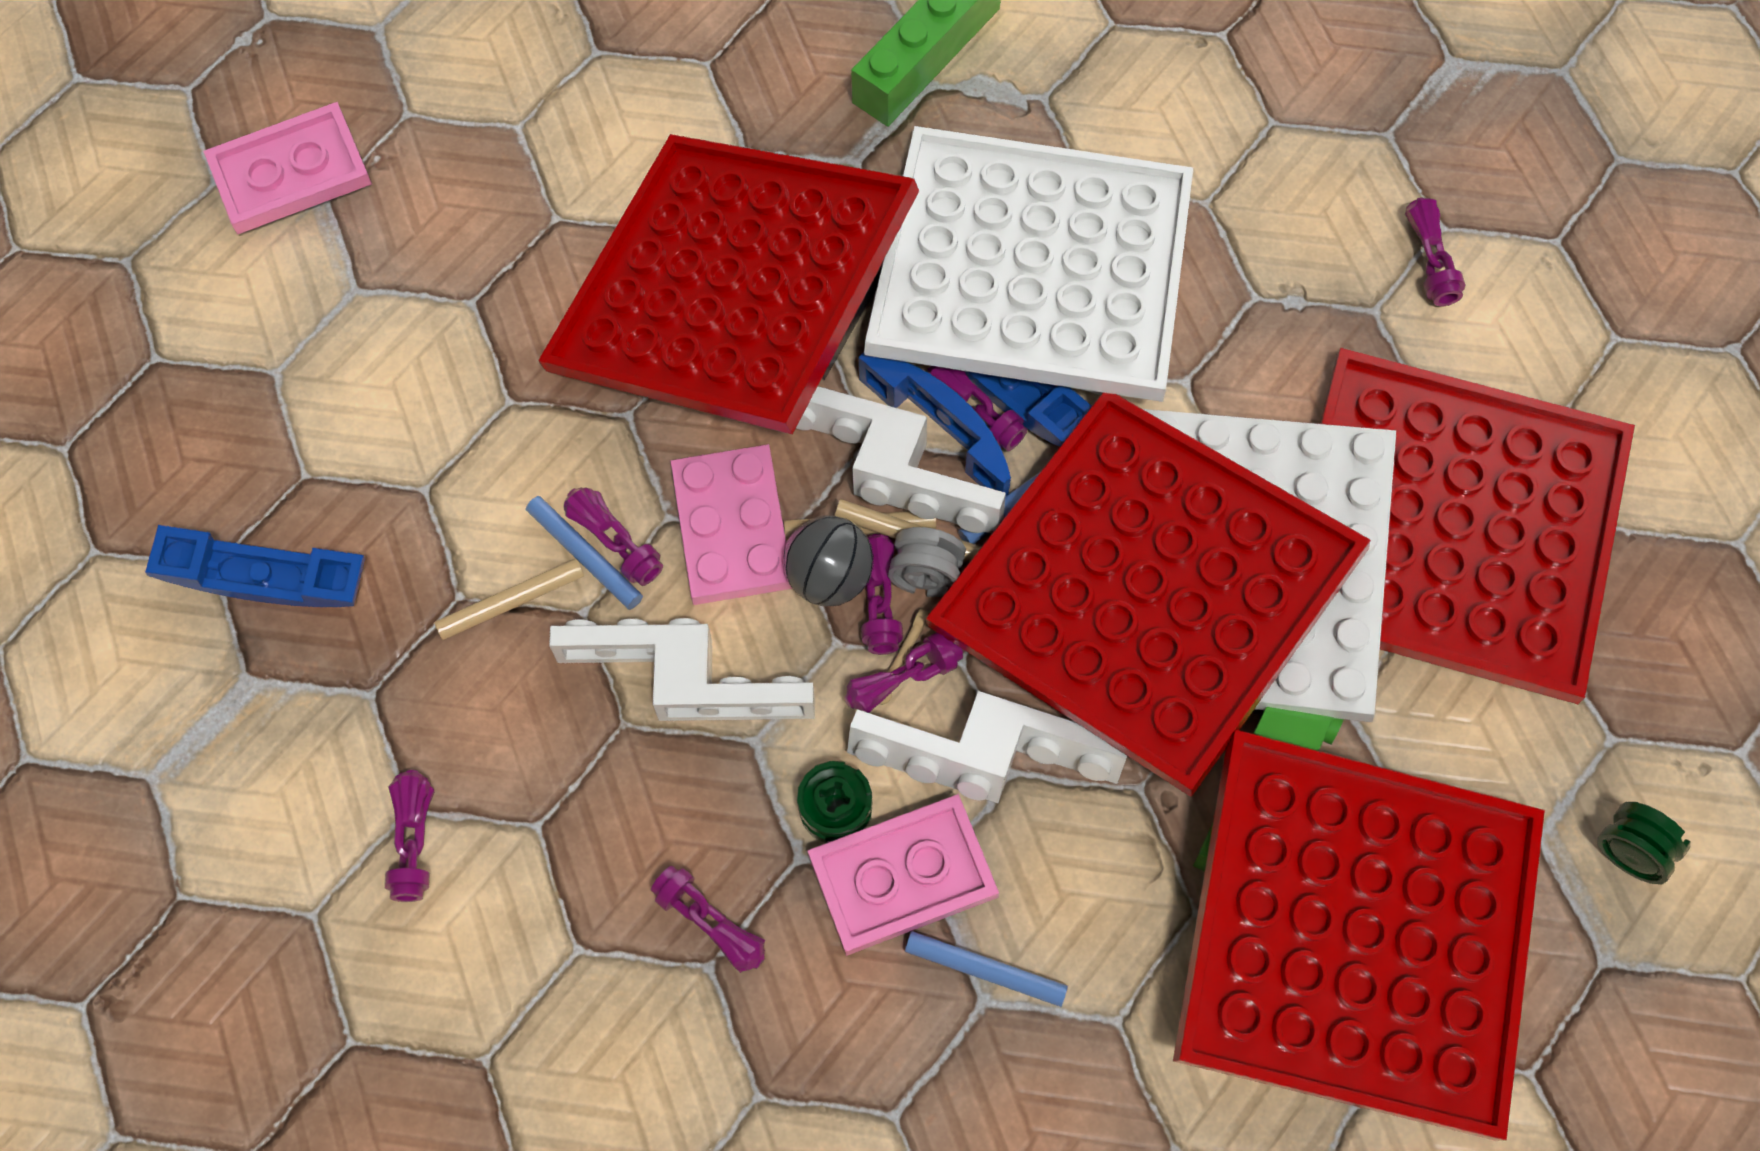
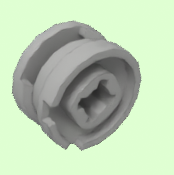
M927 527L903 529L897 534L894 546L898 555L891 559L888 573L891 582L900 589L912 594L915 593L916 588L927 590V597H943L961 574L958 569L963 565L966 552L962 541L949 533Z

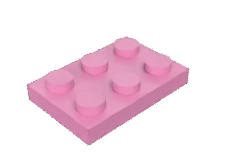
M338 102L203 151L230 222L237 235L372 184Z
M769 444L670 460L693 605L793 589L786 579L783 567L786 539Z
M959 794L807 850L846 956L999 897V891Z

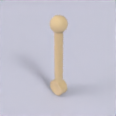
M923 609L919 610L913 626L888 672H892L904 665L906 656L910 653L921 631L927 625L926 618L930 612ZM892 693L880 705L887 704L892 698Z

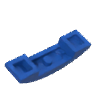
M864 353L858 357L859 380L891 407L897 408L907 398L968 450L965 473L980 486L1005 492L1006 496L1009 495L1011 475L1001 447L983 419L958 393L930 373L905 361L867 356Z
M964 371L971 382L990 398L991 402L1003 412L1014 410L1024 419L1023 425L1028 430L1060 447L1092 407L1070 387H1056L1051 384Z
M158 525L145 573L149 577L179 586L243 600L302 607H350L355 604L365 557L359 554L312 548L311 554L217 541L213 539L210 532Z

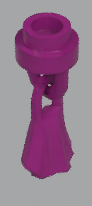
M1417 198V200H1414L1406 207L1405 215L1422 241L1426 256L1429 259L1426 264L1427 279L1424 281L1426 296L1428 299L1433 300L1436 306H1449L1462 299V291L1466 286L1462 272L1455 269L1452 257L1444 250L1440 228V211L1437 201L1430 198ZM1430 245H1433V246L1436 247V249H1437V252H1436V253H1434V254L1432 253V250H1431V246H1430ZM1434 267L1439 269L1445 267V270L1436 273Z
M930 366L928 368V373L944 382L966 402L974 395L984 404H977L974 410L991 427L990 430L1001 448L1011 451L1024 439L1027 433V428L1023 425L1024 419L1014 410H1009L1002 415L998 414L993 410V403L990 398L971 382L964 371Z
M580 487L572 489L567 494L563 505L565 516L588 529L606 548L620 554L625 560L621 567V573L631 583L638 582L641 586H645L661 573L663 564L659 561L660 554L651 544L638 547L632 542L629 532L612 515L599 491ZM610 527L618 533L614 536L613 541L604 533Z
M872 534L868 536V539L873 549L874 567L870 581L866 585L869 621L861 627L862 642L868 646L870 653L886 655L896 652L899 649V643L903 640L902 623L893 619L890 608L892 592L888 573L895 546L888 536ZM883 585L884 597L875 596V587ZM884 613L885 619H877V614Z
M936 632L923 640V644L910 651L906 656L904 666L892 672H879L874 675L850 680L847 685L845 702L852 709L870 713L900 683L911 677L915 681H926L939 673L945 675L955 670L958 666L957 662L963 659V651L959 646ZM927 655L932 665L922 670L924 664L915 661Z
M407 770L395 776L393 782L388 786L395 815L394 845L396 852L400 855L398 869H392L385 873V889L390 891V899L398 902L422 900L423 891L429 889L430 879L428 871L417 869V856L421 853L424 846L426 816L435 792L426 777L417 770ZM404 828H415L414 840L408 839L404 843Z
M671 865L665 869L650 889L656 895L655 902L665 911L672 907L675 908L685 918L699 926L718 945L732 966L740 973L753 968L757 969L765 960V940L736 926L712 905L708 904L704 896L692 886L695 878L684 868L678 871ZM685 893L696 901L689 908L680 901ZM708 914L719 922L714 928L704 921Z

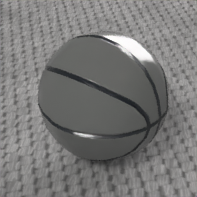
M819 516L803 523L788 539L784 550L783 567L790 586L803 599L819 606H839L855 598L869 583L874 567V554L868 537L853 522L838 516Z

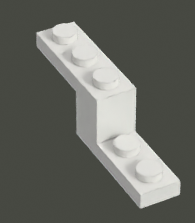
M817 387L796 428L800 430L812 429L834 435L846 443H862L852 468L854 495L860 496L865 501L874 505L882 506L888 504L909 510L914 515L923 519L937 518L955 523L972 533L986 532L993 534L1004 520L1005 492L917 468L927 444V416Z
M678 618L671 620L669 625H648L646 621L639 619H624L619 621L617 625H596V623L589 620H571L566 622L565 626H550L549 646L557 663L654 662L653 706L659 721L815 719L813 683H803L801 678L782 676L774 678L772 683H751L747 678L727 677L721 679L720 684H712V638L708 624H700L697 620Z
M980 691L977 693L959 743L857 709L850 725L847 749L848 754L856 756L865 764L877 767L884 765L905 772L916 781L922 783L935 782L956 789L967 798L973 800L986 799L995 803H999L1016 751L1029 755L1030 758L1039 763L1057 764L1079 771L1080 774L1088 779L1095 781L1106 780L1115 784L1118 783L1127 755L1076 722Z

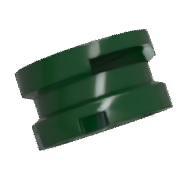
M829 761L816 765L806 773L798 787L797 796L799 815L804 828L812 837L824 843H829L866 829L871 820L873 802L872 791L864 774L859 769L856 770L846 765L845 762Z
M1624 802L1620 805L1613 815L1614 824L1606 826L1598 837L1599 848L1614 865L1638 880L1662 885L1669 880L1675 871L1674 862L1684 858L1690 849L1691 843L1687 839L1684 842L1682 841L1681 837L1685 831L1674 820L1661 811L1639 802Z

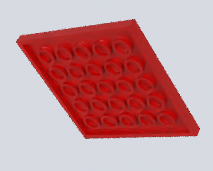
M670 134L538 361L546 372L793 435L919 193L916 181L910 177Z
M1340 348L1335 360L1320 424L1396 430L1380 649L1578 705L1585 699L1635 425Z
M1102 393L931 611L926 621L928 627L943 635L952 643L1192 797L1227 748L1235 729L1240 730L1369 550L1371 540L1119 395Z
M1235 729L1225 751L1173 1062L1494 1141H1507L1545 810Z

